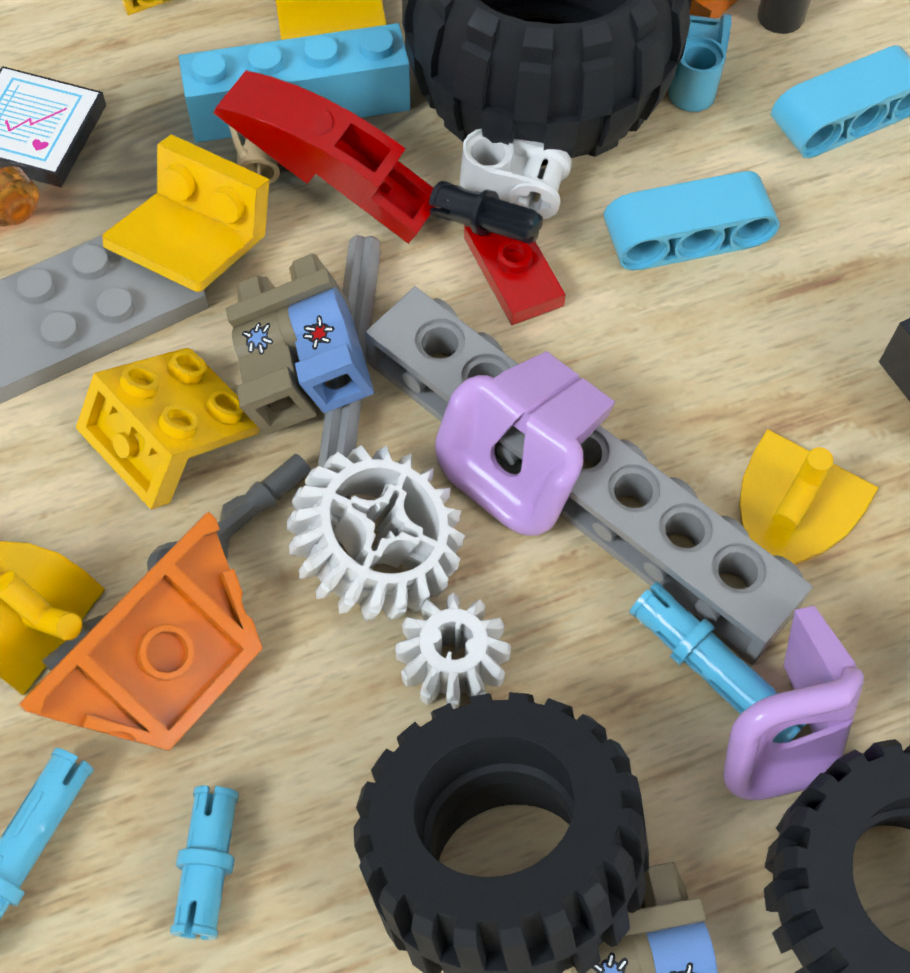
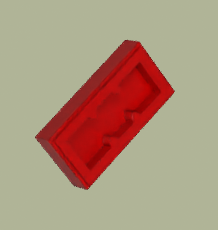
M464 226V239L511 326L564 306L566 294L536 241L528 244L492 232L485 236H479L473 233L471 227Z

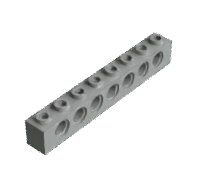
M416 286L365 331L368 365L440 421L443 419L452 393L462 382L477 375H488L495 378L502 372L518 365L517 362L503 352L501 346L493 337L484 332L477 333L458 319L455 311L445 301L439 298H430ZM436 353H443L449 355L450 357L437 359L431 357L430 355ZM513 425L496 443L494 454L498 464L505 471L511 474H519L522 468L525 434ZM599 425L581 444L583 460L588 461L594 467L581 469L579 477L560 515L647 584L652 586L658 581L679 604L692 613L700 622L706 618L715 627L712 633L750 665H753L793 618L794 611L800 609L813 585L803 579L800 570L791 561L782 556L771 555L750 539L748 532L739 522L731 517L718 515L698 500L696 493L687 483L676 477L669 478L649 463L645 454L635 444L628 440H619ZM622 496L634 497L643 504V507H626L617 498ZM671 534L683 535L689 538L695 547H678L667 536ZM719 574H734L744 581L747 588H732L721 580Z

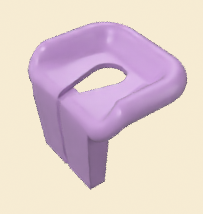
M546 351L502 372L495 378L488 375H477L462 382L452 393L441 421L435 442L436 457L440 468L448 480L507 528L522 535H541L549 531L557 522L583 466V449L581 444L609 416L615 401L584 378H579L576 372ZM512 425L525 434L522 468L519 474H511L505 471L498 464L494 454L496 443Z
M815 606L794 611L783 665L794 690L771 695L754 703L743 711L732 725L723 778L727 789L741 799L765 800L803 791L820 773H824L844 754L863 687L864 675L857 668L854 660ZM809 724L813 732L787 743L772 742L779 732L794 725Z

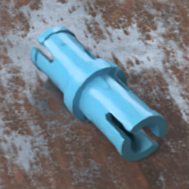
M203 785L194 788V802L186 849L178 851L176 867L182 870L174 922L170 929L171 935L195 939L196 934L201 935L200 939L202 940L217 939V924L225 875L233 873L235 860L232 855L228 854L235 806L239 798V793L235 790L215 786L214 794H209V786Z

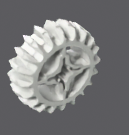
M362 445L353 449L347 458L337 452L328 458L324 468L317 466V468H313L305 479L306 485L300 487L293 497L292 507L296 511H293L289 516L286 530L297 536L289 544V555L307 558L299 568V579L315 576L319 578L321 584L316 590L317 599L328 597L331 591L341 597L338 602L339 614L349 612L355 603L360 604L365 621L375 619L381 612V609H383L390 621L400 618L407 608L413 613L415 611L418 612L421 610V606H423L426 599L430 600V597L433 596L438 597L448 586V577L458 569L461 559L455 553L463 545L465 535L453 528L460 521L462 511L444 506V503L450 497L451 487L434 489L430 484L434 468L424 470L421 474L411 469L413 465L412 453L403 456L397 463L392 461L387 445L378 449L372 458ZM366 494L376 496L379 498L376 500H365L357 496H353L351 500L345 498V496ZM380 516V522L376 529V531L379 532L377 535L378 543L372 550L371 546L376 536V534L373 533L375 529L374 522ZM338 542H340L341 544H343V546H344L345 549L347 550L348 555H347L346 552L341 548V546L339 545ZM376 564H387L395 568L403 564L412 570L390 574L376 572L372 569Z

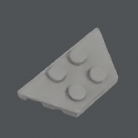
M102 235L0 279V404L208 309L209 304L204 290L195 292L104 248Z

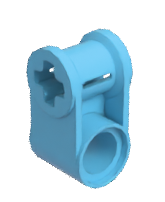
M723 13L720 19L690 15V27L684 54L676 68L674 80L668 88L669 99L680 109L700 112L714 104L726 59L731 29V14Z

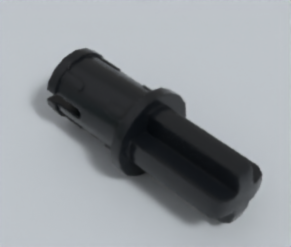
M440 181L434 187L429 200V205L437 206L430 209V214L433 217L464 224V226L471 227L473 233L479 236H485L492 232L530 244L537 240L539 230L543 225V217L534 209L500 200L497 192L489 189L475 192L447 181Z

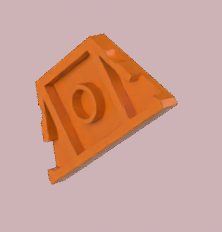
M209 511L204 514L17 705L24 712L170 751L263 649L254 622L246 614L243 607V592L235 570H230L217 532L220 528L216 518Z

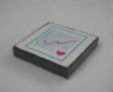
M2 66L0 69V171L62 187L106 107L103 92Z

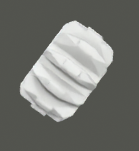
M453 592L448 596L446 609L440 611L436 604L426 599L423 606H421L423 620L406 617L402 624V630L407 639L396 644V659L407 664L401 671L402 681L405 686L422 684L420 700L425 705L435 701L439 693L446 694V704L451 703L452 708L456 709L459 708L460 694L466 693L470 698V696L486 694L484 684L496 687L502 685L505 671L499 664L509 661L511 646L507 642L499 640L504 632V623L501 617L483 620L485 604L482 603L481 599L471 604L466 611L460 609L459 597ZM455 645V653L458 652L460 647L465 648V657L452 660V652H448L446 658L442 657V647Z

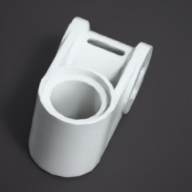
M477 129L468 134L464 140L459 186L475 192H482L486 189L496 191L500 200L534 209L543 219H548L556 215L561 202L558 190L561 181L567 178L570 173L572 161L566 151L555 149L543 151L544 143L514 139V143H509V145L500 142L492 143L487 138L482 137L481 129ZM544 159L548 160L546 170L541 168ZM536 192L541 194L538 202L533 200Z

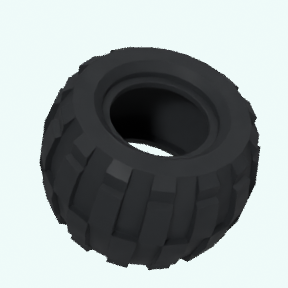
M402 0L405 51L421 93L425 95L430 108L436 109L437 115L444 120V127L462 142H464L468 134L481 129L482 137L487 138L491 143L500 142L509 145V143H514V139L544 143L543 151L548 149L562 150L567 152L570 158L587 154L596 157L617 147L619 140L626 137L628 131H637L663 99L674 80L676 68L684 54L690 27L689 11L692 0ZM524 19H552L563 22V24L530 22ZM544 159L542 165H547L548 160Z

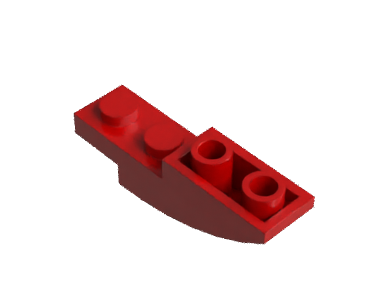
M245 70L213 112V114L306 184L311 181L315 174L408 244L418 234L430 216V209L436 207L429 205L430 196L434 188L398 161L406 150L405 147L351 111L300 86L272 76Z

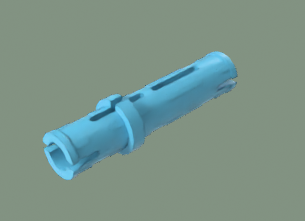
M658 581L650 587L651 591L647 589L631 607L629 613L649 628L673 651L670 657L679 666L686 663L740 714L754 703L771 695L778 694L771 685L712 633L715 627L706 618L700 622L692 613L679 604ZM806 724L794 725L784 729L774 737L772 742H790Z
M56 747L51 753L52 757L0 838V919L9 905L18 906L25 894L20 889L21 885L84 782L94 771L93 767L85 761H81L80 764L76 763L75 761L78 756L64 749Z

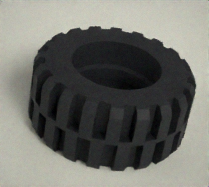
M509 692L508 700H492L490 693L470 696L471 704L453 709L451 703H448L431 712L432 720L420 727L416 722L411 724L398 735L399 747L394 752L386 748L372 767L371 772L375 783L367 781L362 787L356 805L360 818L353 827L354 847L361 862L359 868L385 930L397 949L407 951L412 965L423 973H441L442 970L444 973H562L572 967L578 973H585L601 962L598 947L603 942L610 947L617 946L629 931L628 912L634 913L641 908L646 892L644 873L649 870V848L638 778L632 775L630 759L621 745L612 739L607 740L606 728L590 716L582 714L576 720L572 706L550 698L547 699L545 705L534 702L533 695L527 693ZM505 805L535 806L554 813L569 824L562 840L546 857L534 865L512 874L494 877L473 876L457 872L439 862L445 845L456 830L472 817L492 808Z
M896 739L873 743L864 753L854 749L838 758L824 773H820L809 784L797 800L786 810L776 829L779 835L768 847L765 868L773 873V881L764 888L766 911L778 912L781 926L772 932L780 953L782 954L792 949L803 966L795 973H910V952L892 942L875 926L861 904L853 877L855 845L867 830L875 826H897L910 830V745L903 751L901 743Z

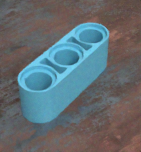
M895 45L797 84L788 89L775 102L771 110V117L803 158L816 157L910 117V56L902 46Z
M752 171L731 173L632 192L613 200L603 213L620 265L632 271L753 248L770 240L780 228L779 219L761 177Z

